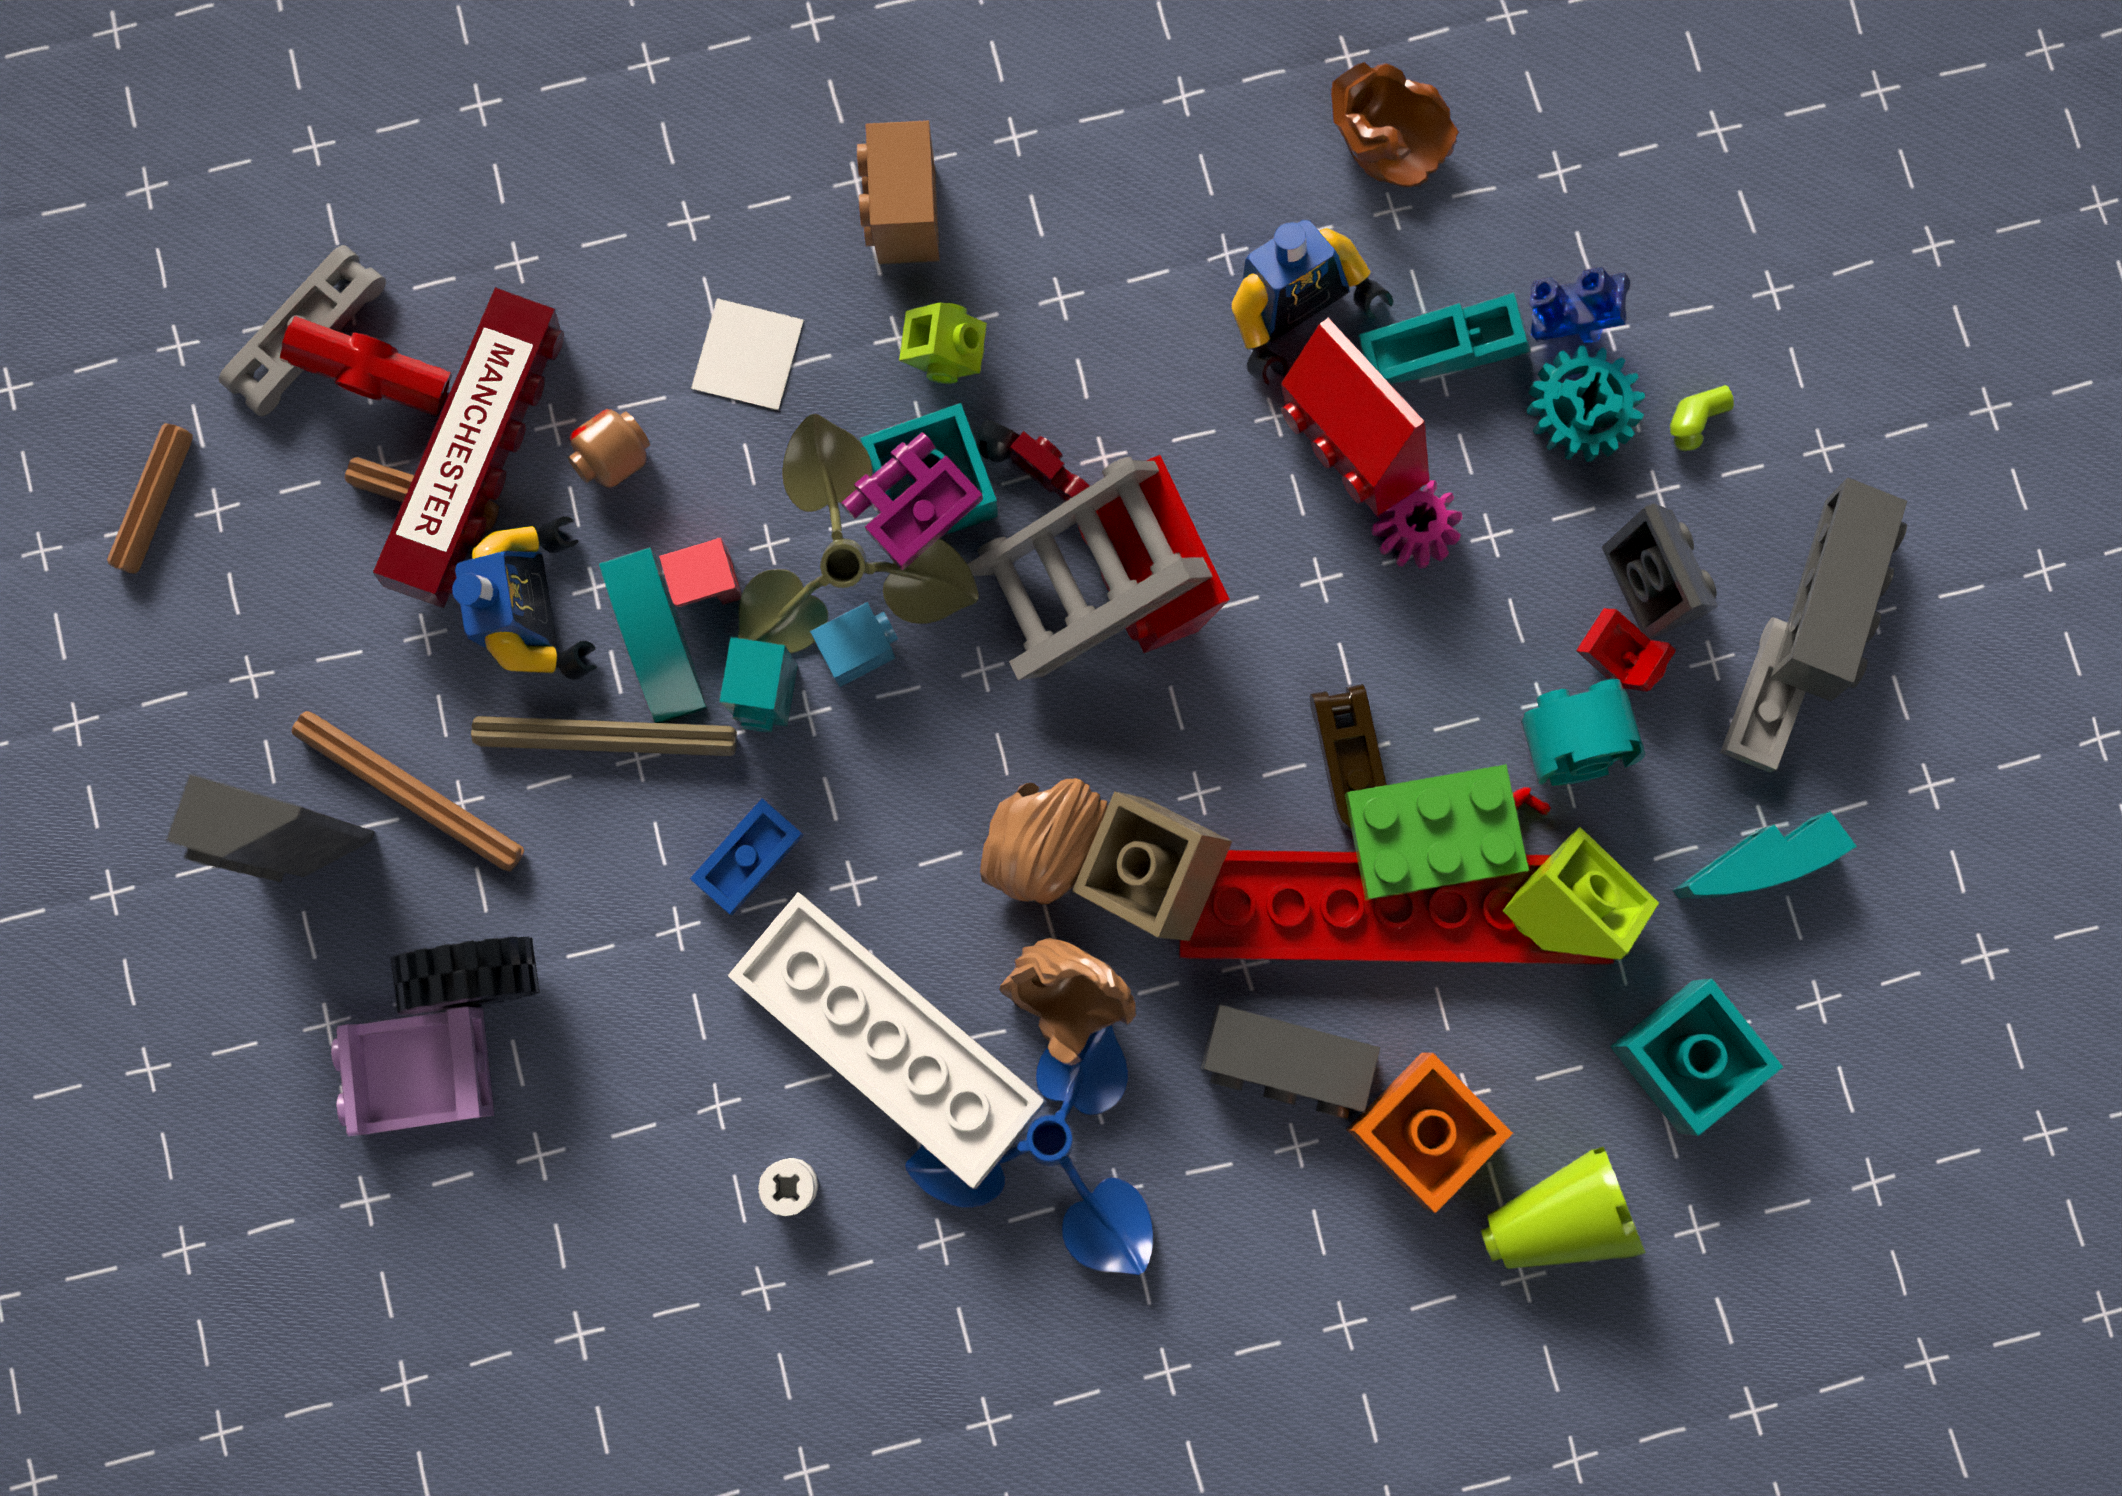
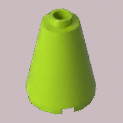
M1604 1146L1590 1150L1488 1214L1487 1218L1490 1227L1481 1229V1234L1492 1262L1502 1259L1507 1269L1628 1258L1645 1253Z

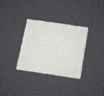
M717 299L691 389L779 410L804 320Z

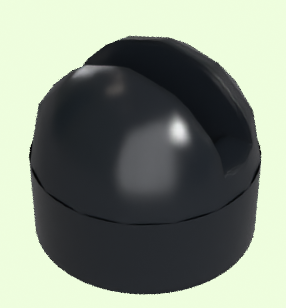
M984 418L977 434L976 445L983 458L990 459L992 462H1003L1010 458V446L1020 435L1003 425Z

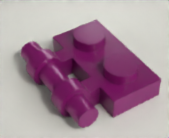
M923 432L907 445L901 442L890 452L892 458L871 477L867 474L861 477L854 484L856 490L841 502L844 509L854 519L870 506L879 513L865 526L866 532L902 571L983 500L982 493L946 455L931 469L922 462L925 457L936 449L932 441ZM907 474L915 483L897 499L892 501L886 492Z

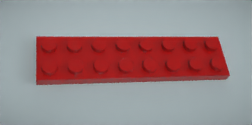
M1228 850L1190 941L1179 940V959L1614 964V959L1542 950L1530 937L1523 935L1515 927L1512 919L1503 912L1519 888L1551 855H1526L1529 871L1524 873L1365 900L1356 852Z

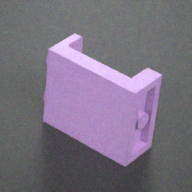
M462 1007L428 1015L358 1025L337 1026V1039H334L332 1042L331 1054L335 1069L341 1071L343 1093H340L337 1098V1114L341 1125L346 1126L348 1136L494 1116L483 1008Z

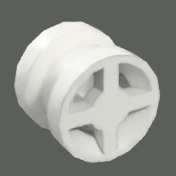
M788 1158L775 1162L765 1170L760 1178L758 1189L760 1199L768 1210L777 1215L790 1216L801 1212L811 1205L817 1195L819 1185L817 1174L808 1163L800 1159Z

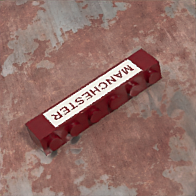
M494 288L373 570V574L384 588L441 608L445 607L449 595H453L452 586L456 579V565L464 561L469 547L475 548L483 537L486 528V518L482 517L485 505L489 499L496 500L501 494L506 479V470L502 468L509 452L516 453L522 444L526 430V424L522 421L528 406H536L542 396L545 377L541 375L548 359L555 360L561 350L564 331L560 328L554 308L499 288Z

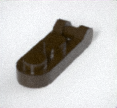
M1363 684L1346 687V693L1329 696L1327 691L1310 694L1312 716L1317 727L1334 812L1338 822L1349 832H1352L1345 794L1351 791L1387 785L1368 696ZM1350 713L1354 726L1337 730L1334 716Z

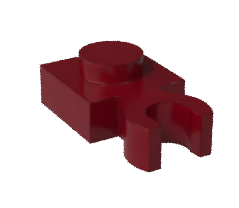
M1023 431L1010 446L1011 462L1050 493L1053 491L1057 493L1064 502L1090 487L1083 479L1064 468L1065 463L1060 460L1063 457L1062 453L1046 438L1039 436L1034 440Z

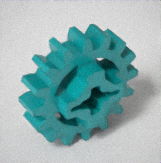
M1585 345L1579 346L1574 352L1572 360L1565 351L1559 352L1553 360L1554 366L1545 363L1537 374L1541 381H1534L1529 388L1528 394L1538 400L1533 401L1527 408V415L1540 416L1541 419L1533 429L1534 434L1549 433L1551 438L1546 445L1548 450H1552L1559 443L1566 446L1565 459L1570 460L1578 450H1583L1586 462H1592L1598 455L1599 448L1607 457L1613 455L1619 448L1618 442L1626 444L1635 434L1631 427L1637 426L1643 419L1644 414L1633 409L1645 399V393L1631 390V386L1639 378L1638 374L1632 373L1624 376L1620 370L1624 366L1625 359L1620 357L1613 364L1607 362V350L1601 347L1593 358L1588 357ZM1583 373L1582 378L1576 381L1565 379L1563 383L1559 382L1569 375ZM1588 389V393L1586 396V399L1588 400L1587 408H1589L1591 411L1583 419L1585 409L1583 408L1584 400L1580 397ZM1607 425L1613 426L1605 432L1588 435L1589 430L1595 426L1606 428Z

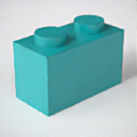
M731 637L719 702L731 713L734 720L741 721L740 727L744 729L772 732L773 725L788 727L798 664L785 645Z

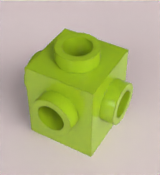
M940 302L907 310L899 361L927 372L926 377L929 380L944 384L956 383L958 377L978 374L981 370V362L984 355L987 323L968 315L965 307L953 303Z

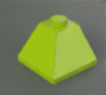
M1579 827L1519 888L1503 912L1512 919L1515 927L1523 935L1530 937L1542 950L1620 960L1628 954L1659 902Z

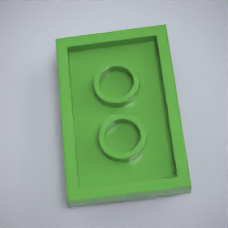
M1507 764L1356 790L1345 794L1365 900L1529 871Z

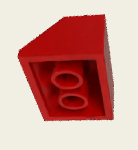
M1327 318L1318 325L1281 383L1285 402L1281 412L1293 432L1296 434L1304 432L1311 440L1312 449L1321 464L1327 469L1334 466L1341 474L1343 485L1351 498L1358 504L1364 501L1379 516L1430 482L1425 421L1337 326Z
M1161 455L1147 460L1155 461L1159 472L1139 483V486L1173 554L1179 553L1182 558L1203 557L1213 577L1125 628L1131 639L1139 642L1143 653L1198 632L1230 600ZM1121 497L1115 498L1096 510L1130 581L1136 580L1139 584L1152 576L1153 573L1150 568L1154 563ZM1079 527V531H1080V533H1081V536H1082L1083 540L1085 541V543L1088 545V543H1087V541H1086V539H1085V537H1084V535H1083V533H1082V531H1081V529H1080V527ZM1101 572V577L1106 588L1108 589V591H1111Z

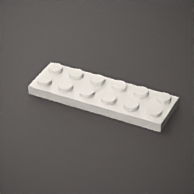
M797 892L728 974L729 978L973 1189L980 1185L1047 1103L1040 1095L799 892Z

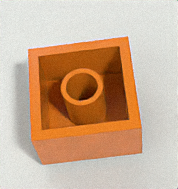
M1421 1053L1368 1106L1365 1112L1346 1129L1424 1209L1436 1213L1513 1134L1434 1053Z

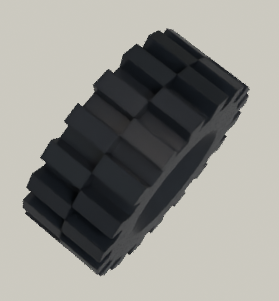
M516 936L502 939L490 938L481 941L472 940L458 944L439 945L434 948H422L415 950V952H405L391 957L397 1014L400 1015L476 1007L484 1004L500 1003L506 1000H516L540 993L532 937L523 936L517 938Z

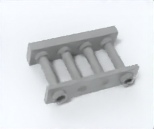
M1124 457L1111 463L1102 471L1104 478L1008 539L1006 537H999L982 545L977 550L980 557L967 564L973 576L995 574L1027 640L1023 644L1026 651L1009 661L1018 680L1044 677L1213 577L1203 557L1182 558L1179 553L1173 554L1139 486V483L1159 472L1155 461L1133 460L1132 457ZM1119 496L1154 563L1150 568L1153 575L1139 584L1136 580L1130 581L1096 513V510ZM1078 523L1111 590L1107 593L1110 601L1097 609L1093 605L1087 606L1054 539L1056 535ZM1036 549L1068 614V617L1065 618L1067 627L1054 635L1052 631L1045 630L1013 565V562Z

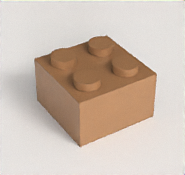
M929 120L865 124L866 144H857V163L859 177H862L863 194H859L861 227H864L866 247L875 246L878 264L940 261L935 161Z

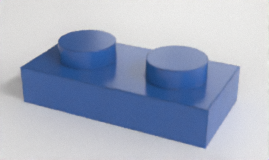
M761 798L690 877V880L728 914L733 916L801 840L804 834Z

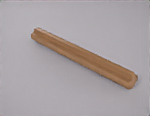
M305 711L294 723L292 734L502 870H513L524 854V849L521 845L318 715Z

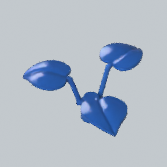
M1112 1024L1090 1034L1084 1048L1078 1054L1082 1061L1075 1065L1063 1064L1051 1055L1048 1047L1045 1049L1037 1065V1087L1045 1098L1051 1101L1063 1102L1062 1107L1055 1113V1116L1046 1115L1036 1119L1028 1129L1027 1140L1020 1141L1017 1146L1009 1149L976 1189L970 1187L923 1145L906 1162V1171L926 1193L944 1203L962 1208L983 1206L992 1202L1002 1193L1005 1187V1175L1000 1165L1001 1163L1009 1162L1024 1153L1030 1152L1033 1159L1041 1165L1056 1166L1060 1164L1083 1199L1070 1206L1063 1218L1062 1237L1071 1256L1085 1267L1103 1272L1140 1275L1145 1272L1148 1266L1153 1246V1229L1150 1213L1142 1195L1131 1184L1119 1178L1103 1180L1091 1194L1074 1167L1072 1160L1069 1158L1073 1142L1071 1130L1065 1119L1070 1114L1072 1107L1074 1106L1078 1111L1086 1115L1102 1114L1116 1106L1126 1091L1128 1082L1126 1059L1116 1039Z

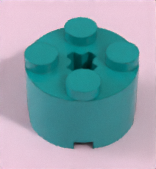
M1619 679L1598 682L1588 688L1589 692L1570 696L1568 689H1558L1544 693L1536 698L1538 707L1524 713L1521 723L1539 784L1543 785L1549 778L1551 786H1562L1593 780L1609 775L1608 767L1613 765L1615 761L1622 759L1625 769L1638 763L1645 757L1646 753L1627 691L1623 690Z

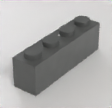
M1848 477L1825 500L1771 678L1830 702L1848 687L1855 688L1859 684L1868 662L1867 658L1862 657L1865 644L1875 634L1881 619V613L1875 611L1879 597L1883 596L1887 591L1894 575V568L1889 566L1892 553L1898 549L1907 531V523L1902 522L1907 500Z

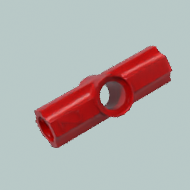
M294 316L293 321L287 327L279 357L282 362L288 363L291 366L293 365L310 373L333 379L336 385L357 395L379 401L383 397L436 417L444 405L452 378L451 372L429 365L421 360L399 354L395 347L381 340L360 333H353L352 336L297 316Z

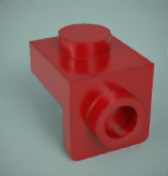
M1603 608L1576 652L1608 680L1619 679L1622 688L1648 692L1664 676L1667 664L1675 654L1676 649L1669 642L1650 640L1617 609Z

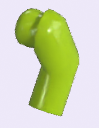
M1720 386L1686 397L1680 401L1670 423V434L1674 436L1676 448L1682 451H1691L1699 448L1704 440L1701 432L1705 428L1708 417L1730 411L1734 408L1733 395L1728 386Z

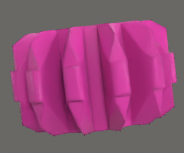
M1430 480L1423 491L1418 489L1377 516L1381 520L1374 523L1371 528L1372 535L1388 537L1379 548L1381 554H1387L1394 548L1400 552L1396 558L1398 566L1403 567L1411 555H1413L1419 569L1427 567L1430 555L1434 559L1443 561L1449 554L1446 545H1455L1460 539L1461 534L1452 526L1462 520V512L1446 510L1454 500L1453 493H1445L1440 498L1435 496L1434 493L1437 489L1435 480ZM1411 515L1419 516L1417 523H1420L1422 520L1426 522L1427 526L1422 532L1414 531L1416 524L1411 527L1407 525V520Z

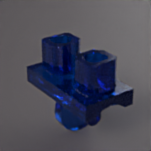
M1603 267L1584 270L1577 277V282L1560 285L1552 277L1535 280L1531 286L1529 302L1533 311L1531 335L1536 342L1579 334L1584 343L1598 342L1602 335V329L1626 325V295L1631 283L1629 277L1625 272L1609 275Z

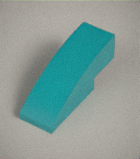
M1514 292L1466 308H1462L1461 304L1458 303L1359 335L1364 357L1389 384L1461 371L1531 352L1519 303Z
M649 547L599 563L621 634L654 722L664 723L707 709L677 610L673 607L657 555Z
M1831 811L1809 818L1786 836H1783L1775 824L1754 831L1676 887L1673 892L1678 899H1699L1729 896L1764 889L1797 879L1820 869L1856 848L1857 845Z

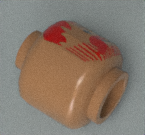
M606 409L571 433L570 442L575 453L570 455L568 460L585 483L595 479L600 485L611 488L646 464L647 456L645 449L650 446V442L642 428L628 412L625 411L620 415L611 409Z

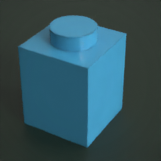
M868 602L810 631L839 687L895 659L890 644L897 641L898 637L885 612L883 611L875 616Z

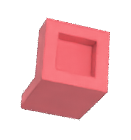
M721 538L659 556L671 599L675 606L682 607L715 596L718 597L723 605L741 599L742 593L728 548Z

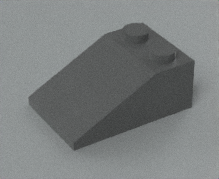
M1655 503L1644 507L1602 546L1640 631L1649 639L1702 618L1718 607L1715 601L1717 592L1713 579L1706 570L1700 569L1692 552L1694 550L1692 535L1684 523H1678L1673 510Z

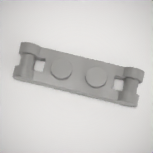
M347 246L337 247L224 367L219 375L220 384L233 394L240 393L246 398V405L258 416L269 414L278 405L281 394L303 371L301 368L282 362L279 358L288 325L293 321L294 316L339 332L366 302L373 301L382 293L386 286V279L373 268L365 269L359 263V256ZM347 279L350 284L342 293H339L334 286L339 280ZM263 364L269 371L258 382L254 378V372Z

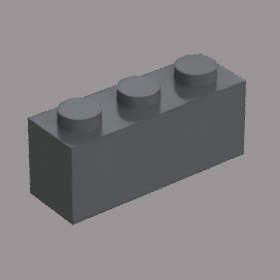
M1217 1005L1200 1069L1212 1072L1210 1083L1242 1091L1244 1081L1265 1086L1263 1097L1295 1105L1297 1095L1318 1100L1316 1111L1348 1119L1350 1109L1365 1112L1380 1047L1235 1008Z

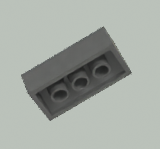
M189 774L166 841L187 847L184 859L214 868H222L282 882L284 873L305 877L372 841L375 831L300 806Z

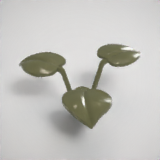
M810 414L797 427L787 445L782 468L783 484L790 500L800 510L814 512L828 505L833 542L826 547L820 563L822 575L809 582L805 587L801 579L794 572L786 569L765 570L749 581L739 603L738 638L785 645L790 654L807 648L815 642L810 631L827 623L829 617L828 609L824 602L812 595V593L828 584L838 588L851 587L860 581L864 573L870 575L875 572L890 573L883 584L885 602L897 617L910 623L927 624L944 619L962 608L975 604L978 601L979 594L974 576L965 560L951 545L940 538L903 571L894 561L893 563L866 561L863 548L857 542L843 537L838 503H841L856 490L854 484L865 474L869 477L872 476V464L868 451L853 434L833 424L821 415Z

